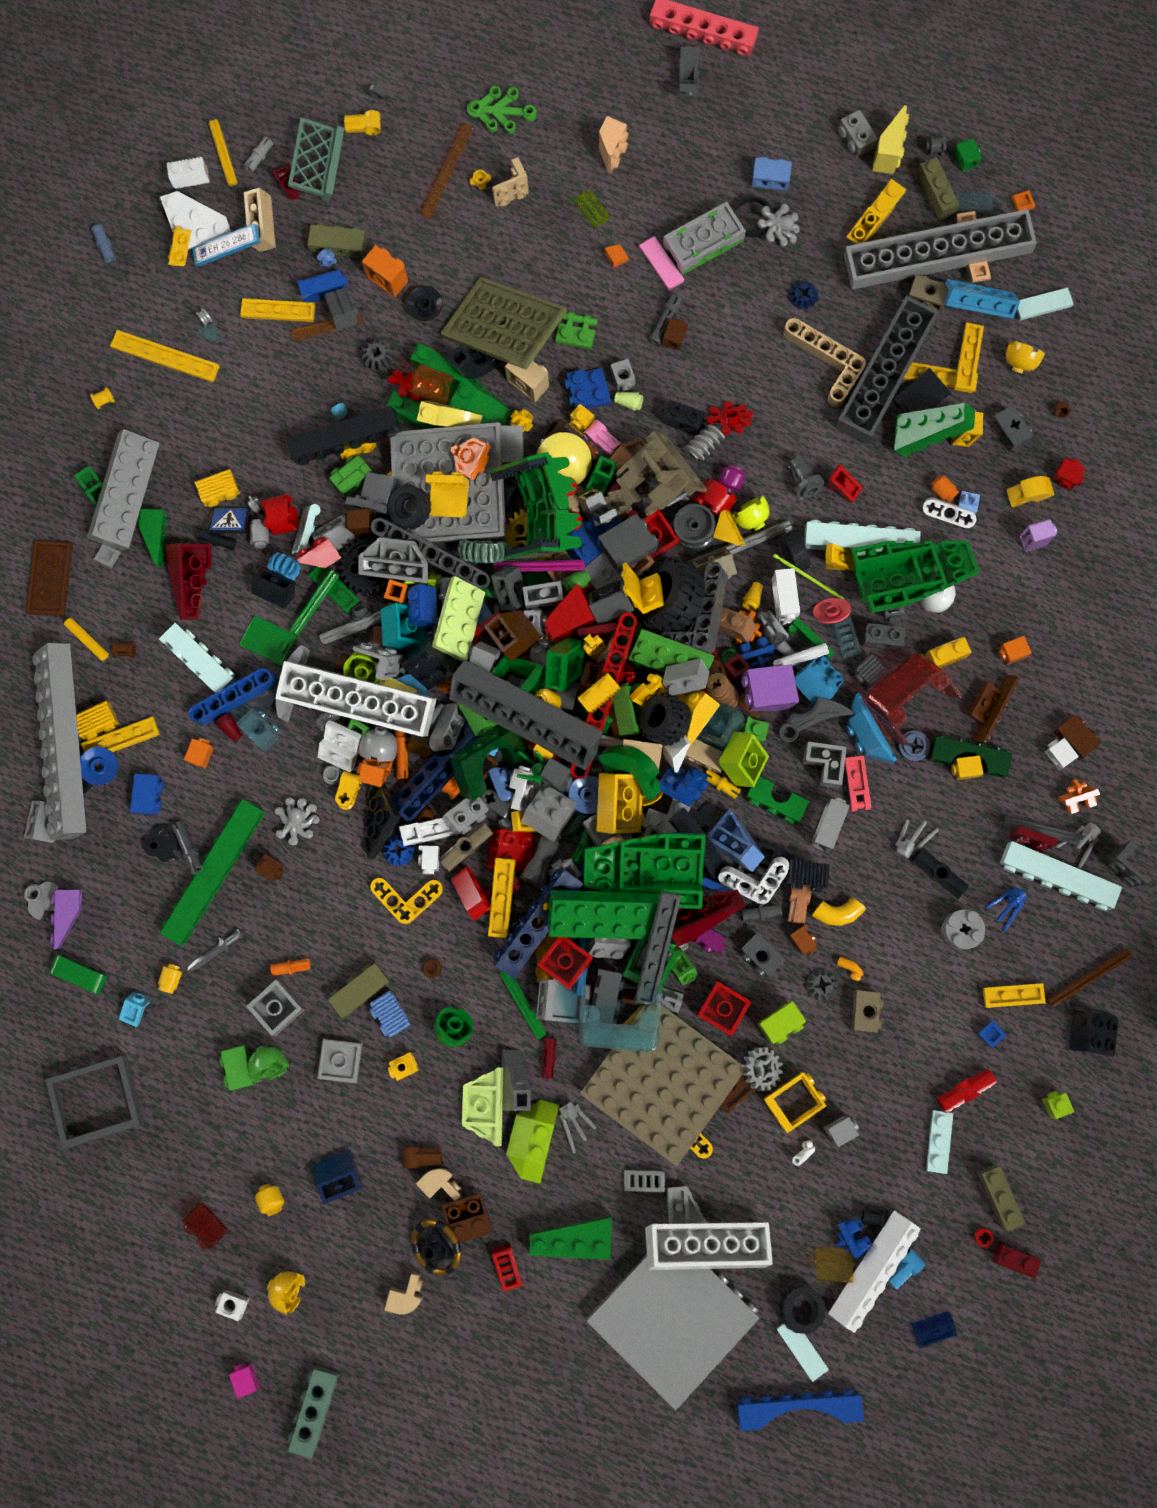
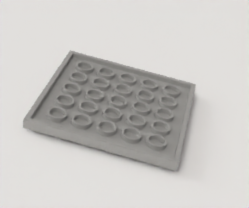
M501 423L402 431L390 438L392 476L396 477L393 492L403 485H412L425 491L429 498L431 485L425 482L426 474L432 475L433 472H443L444 475H451V472H456V463L451 447L463 444L473 437L491 446L487 454L490 456V459L483 473L478 472L475 480L466 477L469 479L466 517H434L429 514V518L419 528L406 529L433 543L460 541L462 539L475 540L506 537L503 479L492 481L489 471L503 466ZM407 498L402 504V512L405 516H412L417 510V502L414 498ZM396 530L394 532L395 539H402L401 531ZM412 539L416 544H419L418 540Z

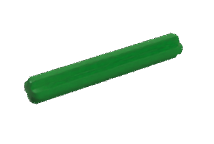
M333 570L328 571L290 627V632L297 636L301 633L339 577L338 573Z
M500 971L501 979L536 1039L544 1037L546 1031L539 1019H536V1014L516 979Z

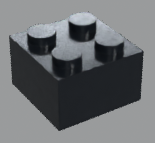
M433 635L410 649L401 664L402 668L428 690L453 675L459 662L458 659L432 647Z

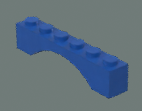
M851 1388L844 1389L843 1393L825 1390L820 1395H815L814 1392H803L802 1396L786 1393L782 1394L781 1398H774L773 1395H764L762 1399L754 1400L753 1397L748 1396L742 1397L741 1401H737L740 1431L761 1430L778 1415L798 1409L822 1411L836 1417L843 1423L864 1421L861 1394Z

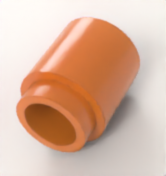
M945 475L943 477L938 476L931 483L933 485L931 490L948 503L959 493L957 487Z

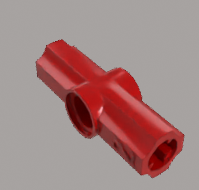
M987 1068L974 1077L967 1078L954 1086V1089L937 1098L938 1104L945 1113H948L961 1104L970 1102L978 1097L981 1092L994 1086L997 1083L996 1078Z

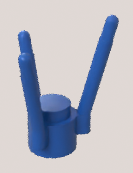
M1017 887L1012 891L1008 889L1003 895L985 906L986 909H989L1007 898L1006 901L1009 905L997 917V922L1012 907L1015 908L1003 928V932L1007 931L1019 910L1025 905L1023 902L1027 899L1026 894Z

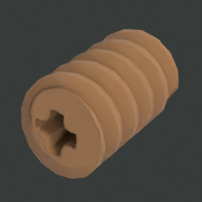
M715 673L708 677L706 684L707 692L712 699L720 704L719 707L727 711L736 707L740 698L739 693L726 676L722 673Z

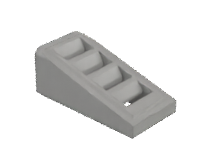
M624 1170V1191L665 1192V1171ZM630 1175H634V1187H630ZM638 1175H642V1187H638ZM646 1175H650V1187H646ZM654 1176H658V1187L654 1185Z

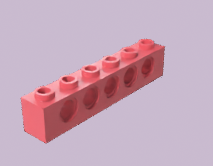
M655 0L650 14V25L655 29H664L674 35H684L690 40L697 39L707 45L720 46L723 50L730 49L740 55L751 56L758 36L759 27L670 0Z

